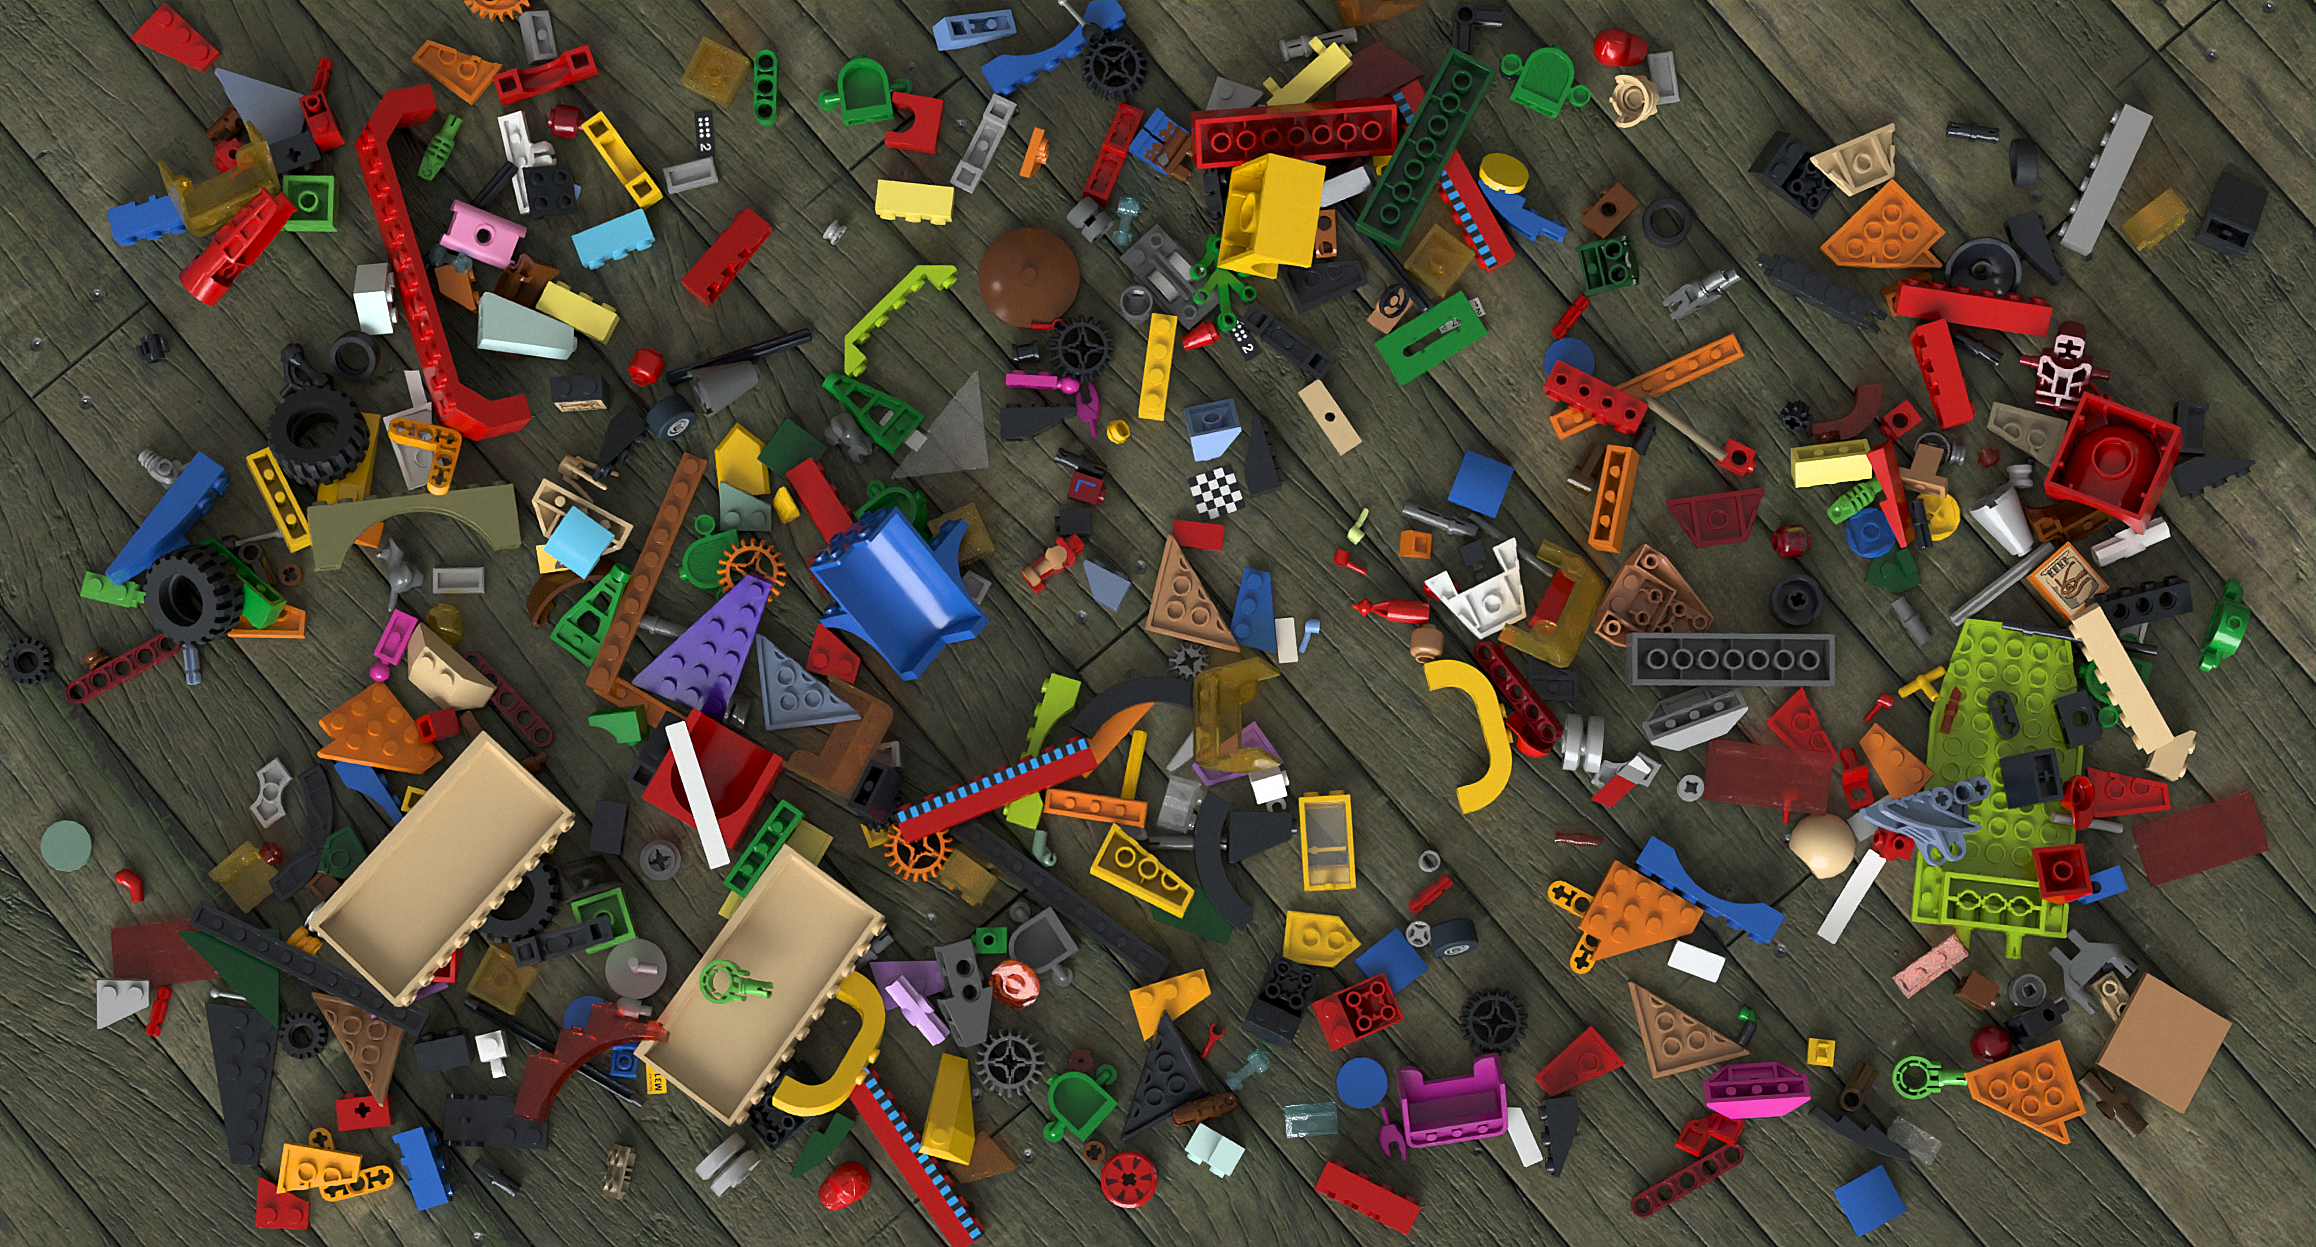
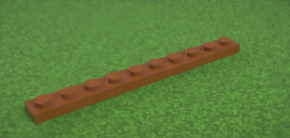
M684 452L622 596L615 617L587 678L586 686L609 695L611 694L708 466L707 460Z

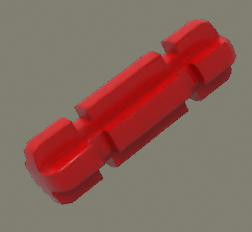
M321 57L317 66L319 70H316L311 90L315 92L322 89L325 94L330 78L329 71H332L333 61Z
M1578 295L1573 302L1574 305L1567 309L1559 320V324H1556L1552 329L1551 334L1559 340L1564 338L1568 332L1567 329L1570 330L1582 314L1581 311L1587 308L1590 301L1585 296Z
M1443 874L1440 876L1436 884L1433 882L1418 895V899L1414 898L1408 903L1409 909L1415 915L1421 913L1425 905L1428 907L1443 894L1442 891L1444 889L1447 891L1453 886V882L1448 875Z
M164 986L157 988L155 995L157 1000L154 999L149 1016L151 1021L147 1023L146 1034L155 1037L160 1035L162 1029L160 1025L164 1022L169 1005L167 1000L171 998L172 994L171 988Z

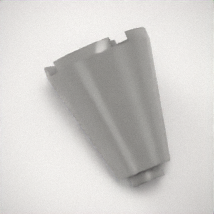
M2008 483L1994 489L1995 493L1989 496L1986 494L1981 497L1969 510L1971 515L2011 555L2018 554L2020 557L2032 550L2031 545L2034 543L2016 488L2012 483Z

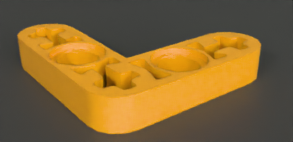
M398 417L391 420L388 436L393 442L435 452L428 475L427 488L435 495L446 494L450 489L460 453L461 434L453 429ZM398 428L403 429L401 433L396 432ZM411 430L414 431L413 436H410ZM422 432H427L432 436V438L429 440H422L419 438L418 434ZM437 436L440 437V438H439V442H436V437H437ZM448 439L453 440L452 445L447 444ZM447 458L451 461V464L442 466L438 463V460ZM439 474L443 475L441 485L436 484Z
M1563 881L1552 883L1547 891L1548 898L1552 903L1580 918H1583L1585 912H1580L1575 908V901L1579 897H1583L1588 900L1590 905L1593 896ZM1563 886V892L1569 896L1571 891L1576 893L1571 899L1570 907L1565 905L1568 899L1564 897L1554 898L1553 888L1557 889ZM1583 932L1569 960L1571 969L1578 974H1585L1590 971L1595 961L1589 960L1591 954H1588L1585 962L1588 963L1587 967L1583 966L1581 969H1578L1577 962L1574 961L1576 957L1581 958L1584 953L1583 950H1579L1581 945L1589 951H1594L1596 948L1587 944L1586 932Z
M316 1128L310 1133V1146L321 1147L320 1143H315V1138H318V1133L321 1132L322 1135L328 1137V1140L324 1141V1147L337 1150L334 1136L329 1129ZM376 1166L360 1170L359 1176L365 1181V1186L360 1191L354 1190L351 1183L345 1184L349 1192L347 1195H345V1190L335 1192V1197L332 1194H327L326 1189L330 1188V1186H320L319 1189L325 1200L339 1201L389 1188L394 1184L396 1174L389 1166ZM382 1169L384 1173H389L390 1178L386 1179V1184L383 1185L382 1181L372 1182L374 1188H370L371 1183L367 1175L368 1172H371V1177L379 1176Z

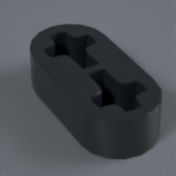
M1996 691L1990 694L1986 705L1995 732L2000 738L2011 739L2018 734L2020 729L2019 720L2011 698L2003 691ZM1995 696H1998L2000 700H2005V704L2002 705L2003 714H2001L1998 706L1994 707L1992 704L1996 700ZM2004 716L2007 723H2012L2014 726L2010 730L2011 734L2001 730V726L2004 725Z

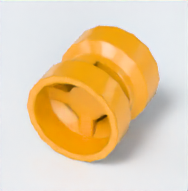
M304 926L299 927L286 942L312 956L322 945V942L317 937L309 936V931Z

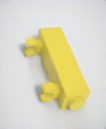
M1315 36L1308 42L1319 54L1314 61L1282 89L1271 77L1263 83L1273 95L1266 102L1267 105L1310 103L1354 64L1349 59L1352 53L1344 44L1339 47L1335 42L1326 48Z

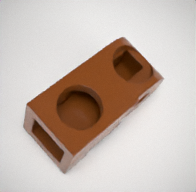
M1335 209L1319 211L1315 236L1316 258L1337 257Z

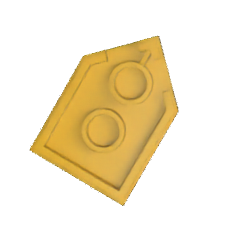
M738 422L715 449L719 496L720 481H726L729 485L741 491H747L753 496L771 495L768 467L757 460L765 444Z
M1287 911L1283 957L1298 964L1334 967L1362 945L1339 916Z

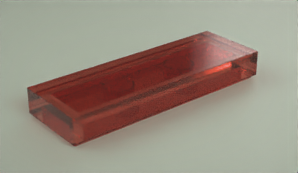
M1953 933L1893 976L1892 979L1908 999L1971 953L1957 934Z

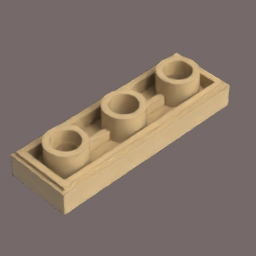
M1317 379L1298 392V395L1340 456L1362 442L1320 380ZM1332 414L1335 419L1329 422L1325 419V416Z
M2110 971L2091 983L2090 987L2116 1024L2121 1016L2120 1007L2127 1005L2130 996L2114 972Z

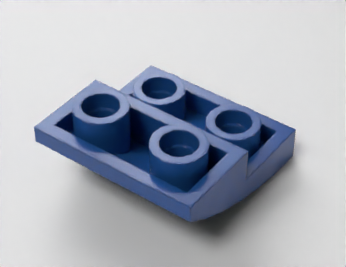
M1467 450L1447 500L1495 518L1515 468Z
M1395 928L1354 961L1355 965L1367 979L1384 972L1393 995H1396L1429 968L1398 928Z
M1882 1164L1833 1191L1858 1237L1907 1211Z

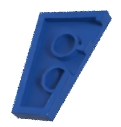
M1245 567L1230 631L1238 645L1277 654L1270 573Z

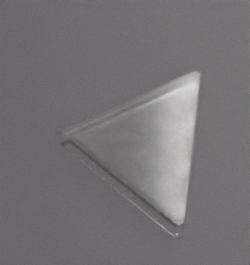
M974 371L971 374V377L952 398L944 411L936 418L924 436L905 457L901 465L891 475L892 480L989 468L978 371Z

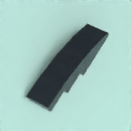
M1814 1106L1808 1114L1828 1130L1862 1148L1901 1161H1909L1912 1158L1872 1124H1867L1862 1130L1847 1116L1841 1115L1835 1121L1818 1106Z

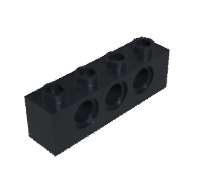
M2178 575L2166 576L2163 578L2164 581L2160 582L2145 581L2140 583V587L2136 588L2121 587L2117 589V592L2111 594L2107 592L2096 593L2093 595V598L2084 600L2085 608L2097 602L2113 630L2193 611L2190 583L2179 578ZM2164 593V599L2160 602L2159 598ZM2141 598V603L2139 607L2136 608V602L2138 601V599ZM2117 604V611L2113 614V607Z

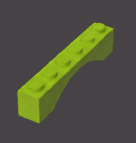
M1054 673L1051 674L1050 679L1045 678L1041 691L1045 693L1043 703H1037L1034 717L1038 719L1035 728L1030 726L1026 741L1030 742L1027 752H1022L1020 759L1028 755H1032L1033 758L1039 756L1043 742L1052 727L1064 715L1075 708L1082 686L1080 681ZM1039 792L1005 805L1003 814L1007 815L1006 821L1037 830L1044 808Z

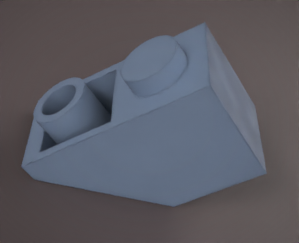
M1085 559L1083 566L1094 601L1118 612L1131 587V582L1127 581L1129 577L1115 570L1114 574L1105 570L1106 565L1096 559H1092L1091 562Z

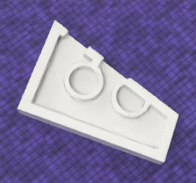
M429 402L384 417L383 421L387 432L390 421L398 417L432 424V403ZM398 428L396 432L401 433L403 429ZM411 430L410 436H413L414 431ZM422 432L418 434L419 438L422 440H429L432 438V436L427 432ZM390 439L408 490L426 485L432 464V451L399 444Z

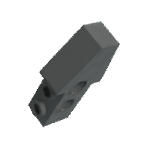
M958 939L934 946L946 996L936 1000L959 1047H969L986 1042L993 987L982 986L983 974L981 969L977 967L975 959L977 957V950L974 943L971 942V939ZM960 960L964 964V970L961 974L957 971V964ZM965 986L970 988V995L967 999L963 995Z

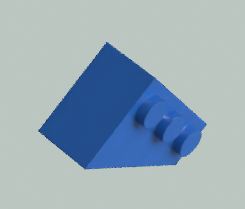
M177 188L169 190L170 195L158 198L155 194L148 197L149 201L138 204L134 201L107 210L113 239L118 244H122V246H131L137 244V240L140 239L156 240L165 233L181 234L186 232V228L193 227L187 198Z
M419 1127L392 1136L394 1143L399 1142L403 1156L400 1157L402 1166H406L409 1176L408 1183L418 1211H424L452 1202L451 1196L454 1195L451 1181H446L444 1175L447 1166L443 1155L439 1156L436 1146H439L440 1143L436 1131H432L431 1127Z

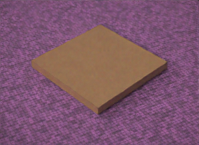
M2144 972L2095 1063L2179 1113L2184 1114L2232 1023L2149 973Z

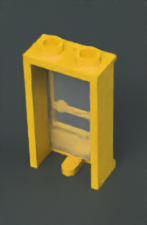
M1344 790L1329 791V796H1319V792L1303 793V797L1298 798L1304 892L1356 888L1350 794L1345 795Z

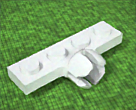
M519 111L498 117L507 159L519 169L512 178L521 215L530 214L522 168L557 165V159L551 158L552 155H555V151L550 143L542 141L534 144L531 142L525 113Z

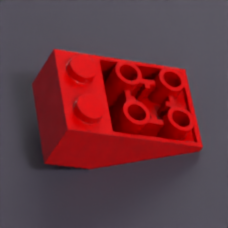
M1384 972L1311 1004L1331 1052L1404 1020Z

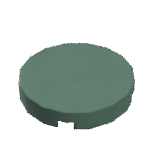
M64 820L56 822L47 828L42 836L40 848L42 857L48 865L56 870L70 872L80 869L88 862L94 844L92 836L86 827L75 821Z

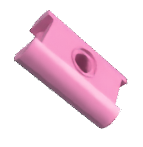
M455 199L450 208L451 211H454L453 218L447 233L440 234L438 244L503 270L510 263L515 264V261L510 259L518 238L525 237L527 227ZM480 229H485L488 232V239L484 243L479 242L477 239V232Z

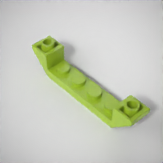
M917 265L845 336L846 376L849 378L855 376L857 378L866 370L867 358L855 346L857 344L863 345L871 336L869 332L876 326L880 328L889 319L887 315L894 308L896 310L900 309L907 301L905 297L911 291L917 292L924 285L925 278L939 291L944 287L948 289L957 280V269L953 265Z

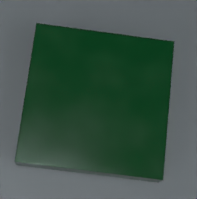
M785 418L759 454L757 460L786 480V472L810 457L814 462L819 461L828 447L790 419Z

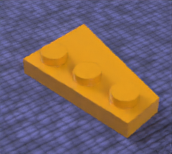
M286 1141L283 1148L277 1194L292 1190H306L313 1187L357 1182L359 1180L363 1155Z

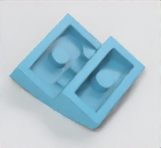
M572 506L543 550L585 580L599 562L600 556L613 541L615 535L575 506Z

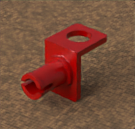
M1853 747L1841 750L1839 756L1845 769L1842 773L1841 785L1849 808L1855 809L1873 804L1874 798L1867 780L1868 765H1859ZM1856 788H1861L1866 792V797L1861 801H1857L1852 798L1851 792Z

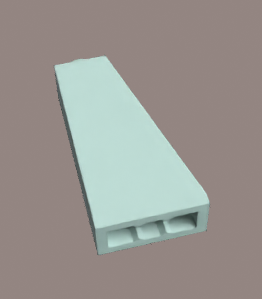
M485 292L479 300L477 348L567 360L571 353L575 352L577 337H574V327L490 292Z

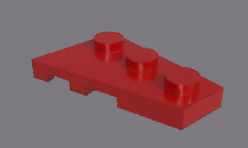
M166 3L130 38L136 43L163 53L203 73L221 55Z
M1801 687L1765 724L1820 778L1839 758L1825 731H1823L1803 687Z
M2089 767L2085 768L2086 777L2091 779L2095 787L2093 819L2171 809L2167 783L2138 777L2134 778Z
M1590 1026L1534 1077V1080L1550 1097H1553L1625 1065V1062Z

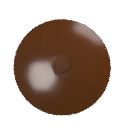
M1023 228L1006 233L989 247L981 261L979 287L982 298L995 317L1012 327L1031 329V323H1052L1055 319H1061L1071 309L1079 292L1080 272L1075 255L1062 239L1042 229Z

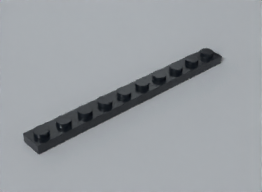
M973 818L949 829L948 833L1156 983L1171 963L1169 959Z
M202 901L199 902L188 923L417 1037H420L431 1016L430 1013L412 1004L407 1007L405 1005L401 1007L395 1006L375 986Z

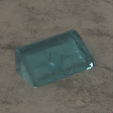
M1335 1102L1284 1107L1287 1138L1339 1134Z

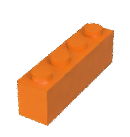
M1607 445L1588 544L1595 550L1621 553L1640 457L1631 447Z

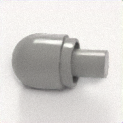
M621 997L616 1003V1010L621 1016L633 1019L634 1017L638 1018L639 1015L651 1016L652 1007L642 1005V1000Z

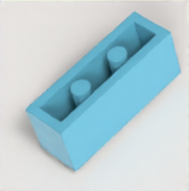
M642 208L571 236L585 269L589 267L590 269L599 268L605 264L604 261L611 258L614 260L622 259L628 255L627 252L634 249L638 251L647 249L652 246V242L656 241Z

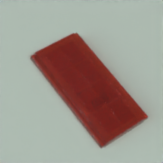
M1710 739L1702 799L1826 816L1834 754Z
M2250 792L2131 828L2151 887L2269 851L2268 843Z
M190 920L111 929L115 978L151 979V986L222 977L179 936V931H201L189 925Z

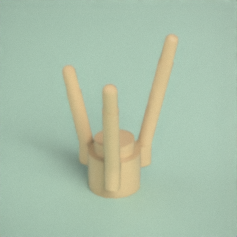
M568 454L560 463L558 472L564 475L563 480L571 484L583 498L593 504V499L574 479L578 480L580 477H583L603 490H606L607 486L599 480L595 482L591 475L584 472V466L595 469V463L586 461L579 456L574 458ZM613 470L610 475L617 477L619 473Z

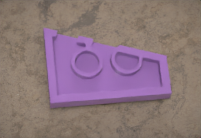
M1254 721L1194 763L1192 767L1205 786L1208 787L1248 775V771L1273 763L1281 765L1284 762Z

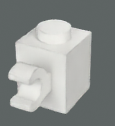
M1278 763L1248 771L1257 803L1265 802L1268 812H1273L1272 805L1275 802H1279L1282 809H1286L1284 797L1287 796L1285 786L1289 785L1286 771H1280Z
M499 1030L476 1036L481 1062H491L493 1078L506 1076L502 1058L510 1057L511 1055L505 1031Z

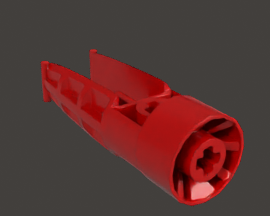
M262 187L261 192L252 198L212 238L213 242L201 255H196L180 272L179 279L195 298L204 304L215 306L232 287V281L246 266L250 267L283 228L292 213H296L298 209L283 191L273 198L269 191Z

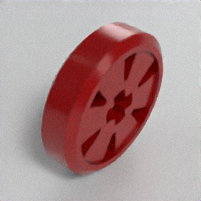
M1122 1151L1113 1155L1105 1163L1101 1172V1187L1105 1196L1112 1203L1123 1208H1135L1143 1205L1153 1196L1157 1187L1158 1177L1155 1166L1148 1157L1136 1151ZM1132 1172L1136 1175L1134 1178L1136 1183L1134 1186L1129 1184L1126 1187L1122 1183L1124 1181L1122 1176L1124 1173L1129 1175Z

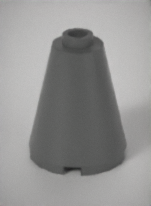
M747 360L692 369L687 372V376L693 377L688 382L698 407L704 406L707 412L702 414L706 418H710L759 384L758 378L761 377V373L756 363L752 364Z

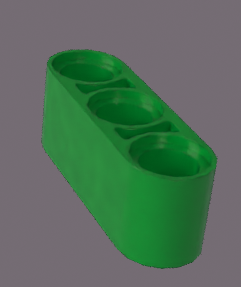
M765 49L759 51L754 59L753 111L758 123L768 127L775 124L778 120L779 62L774 52ZM764 59L773 60V64L769 68H762L760 66ZM765 83L773 85L772 90L768 93L760 91V87ZM764 108L773 110L772 114L767 118L759 116L760 111Z

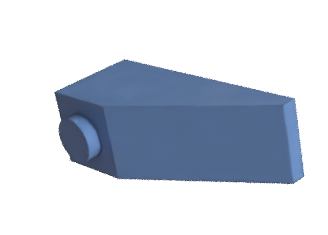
M1011 9L944 17L932 27L938 51L960 49L1012 36L1017 33Z

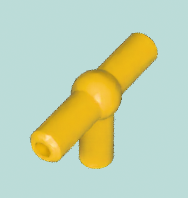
M1939 666L1925 675L1917 676L1914 681L1898 690L1899 695L1905 698L1915 691L1922 689L1932 702L1937 701L1940 695L1930 683L1945 675L1944 667Z

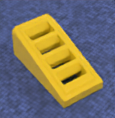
M784 486L779 488L772 501V505L782 523L786 524L799 517L801 513L787 488Z

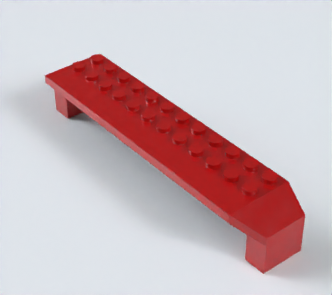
M429 83L386 92L356 140L354 147L390 266L395 275L396 286L438 424L441 427L458 431L463 437L479 441L518 432L529 422L532 416L525 394L489 401L459 383L386 143L395 129L427 123L437 108Z

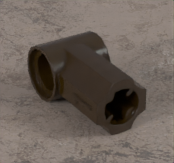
M1591 442L1580 463L1573 469L1566 485L1588 497L1598 479L1597 475L1604 465L1606 448Z
M254 541L242 544L239 549V556L244 561V564L272 588L279 584L266 557L265 549ZM251 547L258 549V556L254 560H248L246 556L247 550Z
M1858 1061L1842 1092L1837 1096L1836 1104L1838 1108L1845 1113H1852L1860 1109L1879 1072L1868 1064ZM1846 1094H1851L1855 1097L1856 1103L1854 1107H1848L1845 1104L1844 1097Z

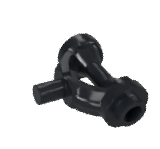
M292 343L288 344L280 353L282 355L280 361L284 364V380L288 383L279 393L283 398L302 388H305V390L311 389L310 386L319 385L322 389L326 385L334 387L332 384L334 378L329 373L315 371L306 362L305 351L299 343L294 345ZM296 368H299L309 378V382L303 381L298 377Z

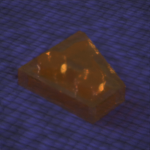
M984 1130L975 1137L969 1165L950 1160L945 1164L961 1184L1005 1173L1017 1168Z

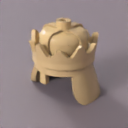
M1618 75L1615 77L1616 82L1619 84L1614 89L1613 96L1609 100L1613 102L1614 109L1620 115L1615 122L1618 127L1634 126L1640 121L1646 120L1650 115L1657 113L1656 105L1660 100V96L1656 92L1657 83L1649 81L1644 75Z

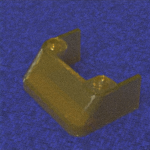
M250 120L245 123L251 143L242 146L237 151L235 157L237 167L195 186L192 185L187 176H175L162 159L157 161L166 191L186 229L195 237H202L222 228L252 198L261 192L262 187H265L273 198L282 192L267 140Z
M1544 539L1536 556L1561 568L1563 575L1575 582L1557 624L1548 620L1537 621L1530 633L1506 623L1498 640L1556 667L1564 668L1569 666L1576 656L1603 596L1605 584L1583 557Z
M1257 656L1205 670L1196 676L1193 684V759L1197 765L1205 769L1245 774L1281 765V760L1260 747L1242 749V704L1252 701L1257 696L1260 680L1279 676V669Z

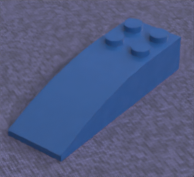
M200 451L195 455L105 571V574L115 586L121 585L149 567L156 559L166 554L186 536L203 516H208L215 506V500L219 495L223 496L230 487L229 482L231 479L225 469Z

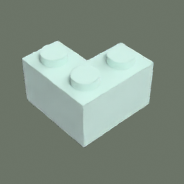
M388 263L357 265L354 298L361 331L368 335L393 333L394 323H398L397 308H392L391 304L394 301L395 275L394 272L389 271Z
M1200 1123L1185 1151L1189 1152L1187 1158L1199 1165L1202 1161L1211 1165L1209 1171L1223 1178L1224 1174L1231 1175L1245 1149Z

